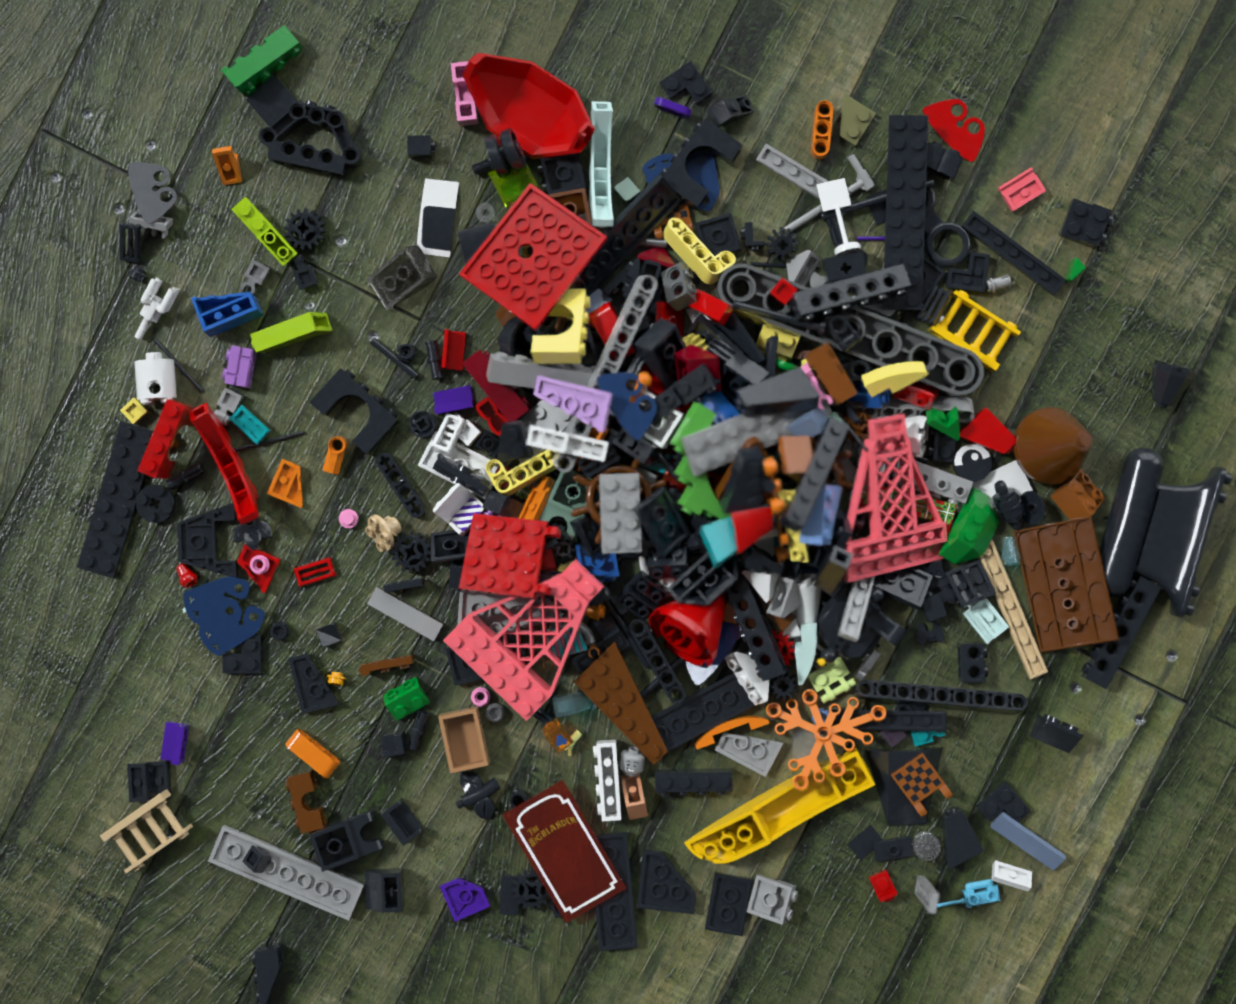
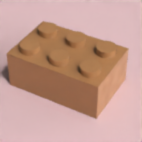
M475 706L440 714L438 718L450 773L488 766L490 759L479 707Z

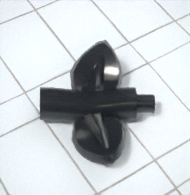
M470 771L462 772L460 784L466 794L461 796V800L455 802L458 809L474 805L475 813L482 819L489 820L495 810V803L490 796L501 789L496 778L490 779L483 785L478 774Z

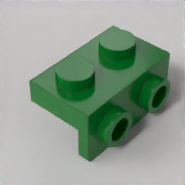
M416 677L405 681L402 685L389 690L383 695L385 706L396 721L430 703Z

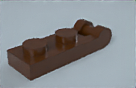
M414 654L367 662L360 666L359 672L361 675L366 676L373 670L380 669V673L392 671L391 667L399 666V669L411 667L410 664L415 662Z

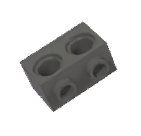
M679 262L661 272L667 303L671 307L679 311L697 302L695 295L697 290L692 282L693 273L689 267L686 268Z

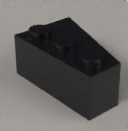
M758 446L738 448L729 481L726 482L723 498L719 502L724 515L763 508L764 457Z

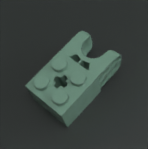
M573 469L565 473L560 472L539 520L549 523L550 519L555 516L563 517L568 525L566 531L569 537L566 539L568 541H572L575 537L570 521L584 516L583 514L573 517L571 511L586 506V492L588 488L574 481L573 476L575 474L583 477L585 475ZM569 487H577L578 495L571 496V492L568 490Z

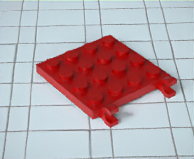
M473 513L459 589L535 599L536 593L550 595L551 587H548V584H538L546 538H560L561 530H558V527L549 526L547 521Z

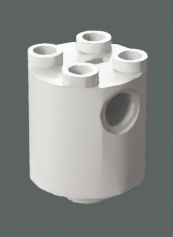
M152 352L146 353V360L134 362L137 401H140L142 405H152L154 401H160L162 404H165L167 399L174 400L177 398L173 359H162V353ZM158 385L161 387L159 393L152 394L154 386Z

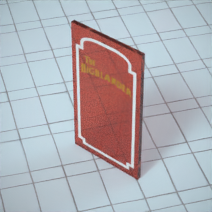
M564 780L558 781L556 784L502 814L566 923L626 889L624 882Z

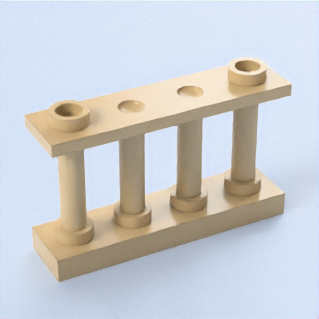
M167 789L100 835L104 842L109 838L112 841L115 840L132 864L124 870L125 873L132 869L136 872L144 866L143 861L173 840L178 838L180 841L189 835L188 830L193 827L192 824L183 829L166 805L167 801L165 799L171 796ZM155 806L161 810L177 833L169 839L151 815V809ZM140 817L142 820L145 819L161 842V845L154 850L136 825L137 822L135 820ZM125 827L132 832L146 853L139 860L121 836V830Z

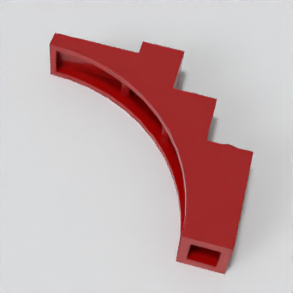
M206 402L189 411L190 419L211 452L232 497L237 518L241 525L259 517L256 502L259 499L257 488L245 473L244 463L232 447L229 433Z

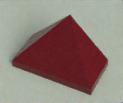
M654 247L637 256L640 262L644 263L647 259L660 263L663 269H668L675 265L664 248Z

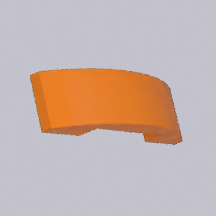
M745 715L733 717L703 733L695 742L696 749H700L714 744L713 735L749 723L751 730L770 723L767 717Z

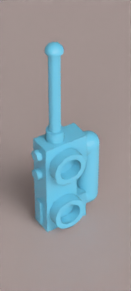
M991 879L967 883L965 890H962L964 898L938 903L937 908L959 903L971 908L980 904L1001 901L998 885L994 884ZM986 888V890L974 892V890Z

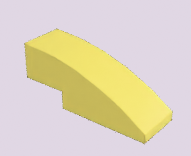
M904 362L875 369L862 375V379L867 391L873 397L890 388L892 393H895L927 376L928 373L923 362Z

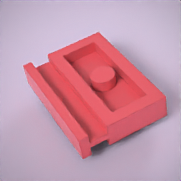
M1032 167L997 188L1011 212L1046 191L1038 176L1033 172Z

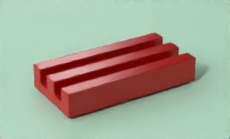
M331 557L294 568L299 587L336 576ZM328 563L326 567L299 574L301 570ZM330 570L329 574L304 582L301 580V578Z

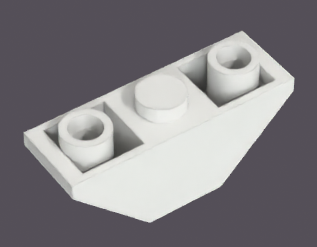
M739 652L727 655L724 659L728 667L738 678L739 684L747 692L749 699L755 705L768 701L769 680L763 682L762 678L758 677L755 670L757 667L755 661L749 655Z

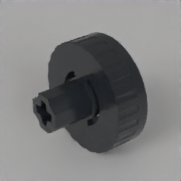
M517 317L507 321L498 338L500 352L506 353L508 356L523 355L527 359H533L531 353L532 343L525 339V328L528 326Z

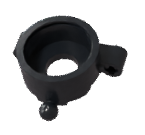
M841 579L831 594L826 592L830 597L820 602L822 605L819 609L817 620L818 635L825 646L828 647L821 653V658L825 659L826 664L833 663L836 659V654L849 658L861 657L875 646L879 648L881 645L878 642L881 637H884L897 647L908 633L900 624L882 613L881 608L877 604V602L884 598V592L881 588H872L864 617L865 629L857 642L838 636L839 622L844 614L851 588Z

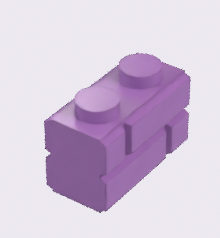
M231 345V349H228L226 353L228 365L227 368H224L222 374L225 384L251 388L257 355L255 350Z

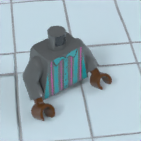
M559 611V618H567L566 612ZM556 622L549 623L550 629H547V631H556ZM560 622V631L568 622ZM581 622L569 655L587 651L588 647H590L588 655L593 658L592 650L594 649L597 650L600 656L601 650L595 647L596 641L593 633L583 622ZM572 627L550 647V650L558 658L563 657L573 632ZM547 635V644L556 635ZM542 655L545 657L542 664L543 668L545 669V662L550 661L553 669L554 662L547 655Z

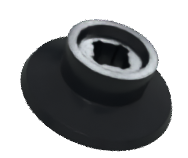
M1026 491L1020 496L1025 511L1022 519L1027 524L1037 525L1044 518L1047 509L1046 502L1037 493Z

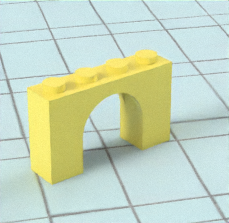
M568 289L548 315L571 319L574 323L568 331L556 336H533L531 353L534 363L581 364L582 356H585L583 340H587L585 324L589 323L587 308H590L591 304L590 297H587L586 289Z

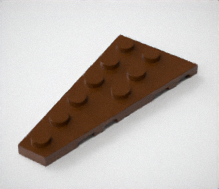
M614 641L573 682L655 764L668 752V749Z

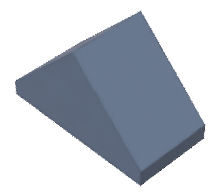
M819 407L806 410L787 429L793 436L813 437L823 432L828 417Z

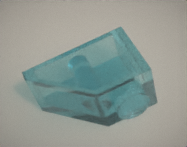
M582 690L556 695L552 698L556 718L594 708V703Z

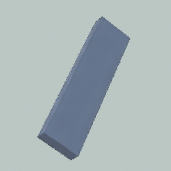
M1004 812L991 823L990 827L1053 871L1066 859V855Z

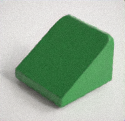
M1077 257L1073 258L1070 262L1065 277L1066 283L1074 280L1086 268Z

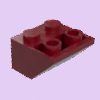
M692 344L674 353L677 381L704 363L714 379L721 381L719 357ZM721 383L716 385L718 389L714 392H719L722 390Z

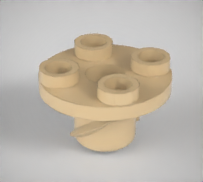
M375 514L368 518V526L365 530L367 535L375 541L377 549L380 552H384L393 548V536L397 537L401 532V525L394 517L387 516L383 519Z

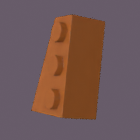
M829 342L807 353V363L811 369L814 368L816 370L818 382L825 385L828 390L826 395L836 405L857 394V390Z

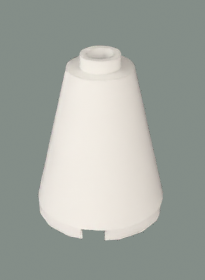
M802 573L800 581L797 583L801 606L795 609L794 613L799 625L817 623L822 589L813 586L817 576L816 573Z

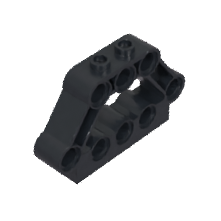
M306 101L305 103L293 102L287 112L269 127H264L259 132V140L269 149L267 158L271 162L346 178L348 167L357 168L363 162V155L355 146L347 128V119L340 111L336 110V107L331 105L321 107L312 101ZM298 110H303L301 117H295V113ZM316 114H322L320 121H314ZM335 118H341L339 125H332ZM306 122L312 123L317 128L328 126L336 137L342 155H337L330 149L316 150L310 144L301 147L291 140L281 141ZM273 134V141L266 142L267 136ZM295 147L294 153L288 155V148ZM308 151H313V157L310 159H306V153ZM350 153H356L357 156L354 160H348ZM327 155H332V161L324 163V158Z

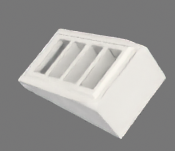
M447 412L431 445L432 449L435 452L450 457L465 419ZM449 421L458 424L457 427L448 424ZM446 428H447V429H450V430L454 431V433L452 434V433L447 432V431H445V430H446ZM443 436L451 438L450 441L443 439Z

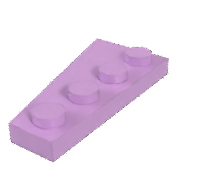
M542 375L537 376L535 396L555 407L561 408L569 415L581 419L582 422L597 428L602 433L606 431L613 393Z

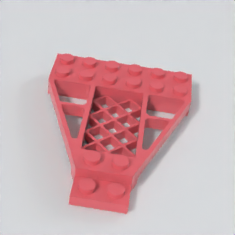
M905 414L868 420L869 439H865L864 445L869 450L867 452L864 449L862 450L847 518L853 531L856 514L868 512L870 534L868 537L850 541V538L843 548L853 554L849 568L844 574L845 582L849 583L944 559L938 554L943 546V542L947 541L946 522H942L911 452V442L906 431ZM892 457L890 462L885 458ZM900 459V468L898 470L894 466ZM882 463L887 465L883 473L878 470ZM891 470L896 473L892 481L887 478ZM901 478L902 487L899 489L896 484ZM914 479L921 492L918 495H915ZM865 480L867 505L858 508ZM886 482L888 487L883 493L880 488ZM894 489L897 492V495L892 501L889 498V495ZM903 497V507L900 508L898 503ZM924 499L929 512L934 518L933 522L917 525L916 500ZM887 501L890 506L885 512L881 508ZM894 509L899 511L895 519L890 517ZM903 517L905 519L904 527L899 524ZM887 520H889L892 524L886 531L883 527Z
M576 559L564 572L538 583L548 584V587H551L550 595L554 596L555 604H545V595L536 593L535 599H531L517 614H513L503 603L518 597L507 596L471 611L443 640L526 721L555 692L589 603L604 587ZM541 595V604H533ZM497 607L508 617L509 623L496 634L477 614ZM532 608H542V617H533ZM546 608L555 609V618H546ZM528 609L529 617H520ZM559 609H567L569 611V618H559ZM516 621V630H507ZM520 621H529V630H520ZM533 621L542 622L543 631H533ZM546 622H556V631H547ZM560 622H568L560 631ZM572 627V635L563 658L560 660L550 650V647ZM507 634H516L517 643H508ZM520 634L530 635V644L521 643ZM534 635H543V644H534ZM547 635H556L547 644ZM510 647H516L517 654ZM521 648H530L531 657H522ZM534 648H543V649L535 656ZM542 655H547L559 667L552 686L547 684L531 668Z

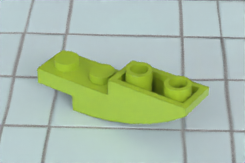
M244 197L231 209L283 267L298 254L247 197Z

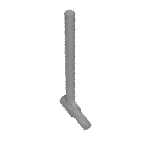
M854 154L849 156L848 160L857 173V182L847 187L848 194L851 195L860 188L868 191L876 185L866 169H863ZM821 204L785 226L784 229L790 228L792 232L822 213Z

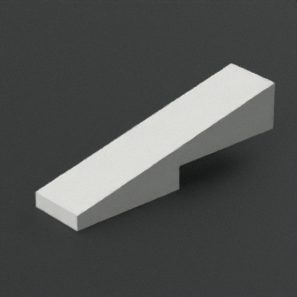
M530 425L526 445L604 462L609 442Z

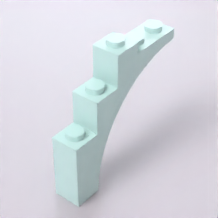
M592 102L590 120L595 131L589 141L590 159L588 174L590 188L588 204L589 211L592 214L593 226L601 228L613 227L610 177L613 113L611 102Z

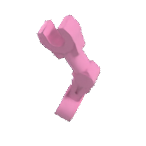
M809 364L802 365V370L820 396L818 407L821 410L824 409L821 403L825 399L832 405V399L828 395H823L820 390L818 381Z

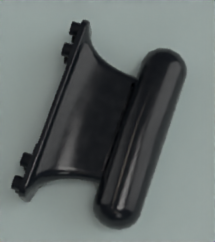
M1136 448L1127 455L1124 461L1099 548L1110 597H1117L1124 594L1131 585L1134 573H1137L1156 582L1166 591L1170 599L1169 612L1171 615L1180 618L1184 617V615L1191 616L1194 611V605L1189 604L1191 596L1197 597L1200 587L1194 585L1195 576L1217 504H1223L1226 500L1227 493L1221 490L1223 484H1230L1232 474L1226 473V469L1223 467H1213L1209 471L1208 476L1197 484L1187 486L1162 484L1160 481L1164 470V461L1160 454L1150 448Z

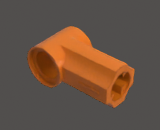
M336 436L330 439L323 471L339 475L349 444L345 437ZM336 440H340L343 443L341 450H337L334 447Z

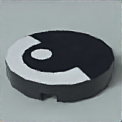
M968 444L956 452L953 469L957 476L972 482H978L990 473L992 459L984 447L977 444Z

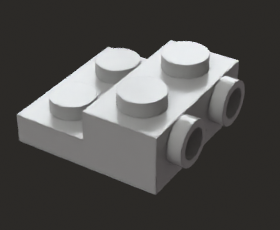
M760 874L756 875L747 912L781 925L787 923L793 915V910L790 909L792 902L795 903L798 896V891H795L796 885L781 880H774Z

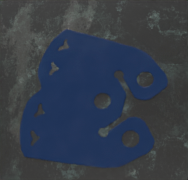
M701 151L707 153L704 156L699 152L693 154L687 160L685 169L692 180L699 185H703L709 191V203L706 205L702 204L699 208L708 212L713 208L719 196V183L714 154L708 151ZM668 153L661 154L644 164L642 169L648 185L664 168H669L672 164L670 161L674 155ZM669 159V161L667 162V164H665L664 162H662V160L666 161V160ZM655 164L654 169L648 168L652 167V165Z
M230 576L223 577L184 593V606L189 618L199 625V636L203 644L217 656H221L257 633L265 617L264 610L255 606H249L245 610L244 624H239L242 609L237 600L225 597L224 593L227 592L229 595L239 599L246 598L250 584L244 579ZM237 584L243 586V590L240 593L234 589ZM189 596L194 599L192 604H190ZM227 607L234 609L232 615L226 614L225 609ZM193 611H199L198 617H196V613ZM251 613H256L258 615V619L256 621H252L249 618ZM205 632L211 634L209 636V639H207V635L205 634ZM212 644L218 645V650Z

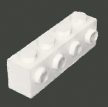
M616 739L597 741V746H593L594 758L598 759V765H595V777H599V784H596V795L600 796L601 803L597 804L598 815H602V821L621 820Z

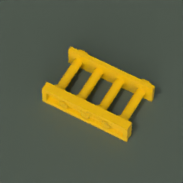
M962 290L952 292L954 294L952 297L956 299L942 322H939L936 326L931 325L928 332L942 340L971 350L980 358L984 368L990 372L996 371L1000 366L996 362L999 352L1010 335L1016 337L1020 335L1021 331L1017 330L1018 326L1014 323L1003 321L969 299V295ZM964 304L972 309L959 331L952 334L947 331L949 329L948 325L960 306ZM979 314L988 321L974 343L969 345L964 341V336ZM997 325L1004 332L990 354L985 355L980 352V346L993 326Z

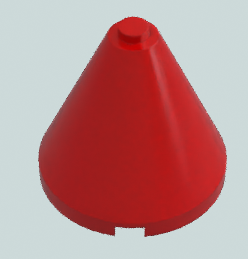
M727 591L721 594L709 606L680 604L677 600H674L656 608L649 616L650 628L656 637L661 634L667 641L664 646L681 659L697 666H702L704 663L710 666L718 653L727 601L726 596L728 595Z

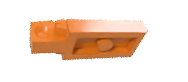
M543 475L540 483L536 487L533 486L518 518L539 520L555 483L554 479Z

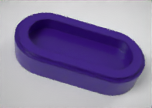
M656 97L654 101V106L662 111L686 119L691 115L692 110L681 104L661 97Z

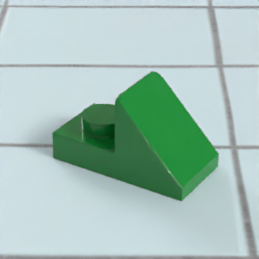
M956 406L946 415L932 407L926 411L928 425L957 441L960 439L959 418Z

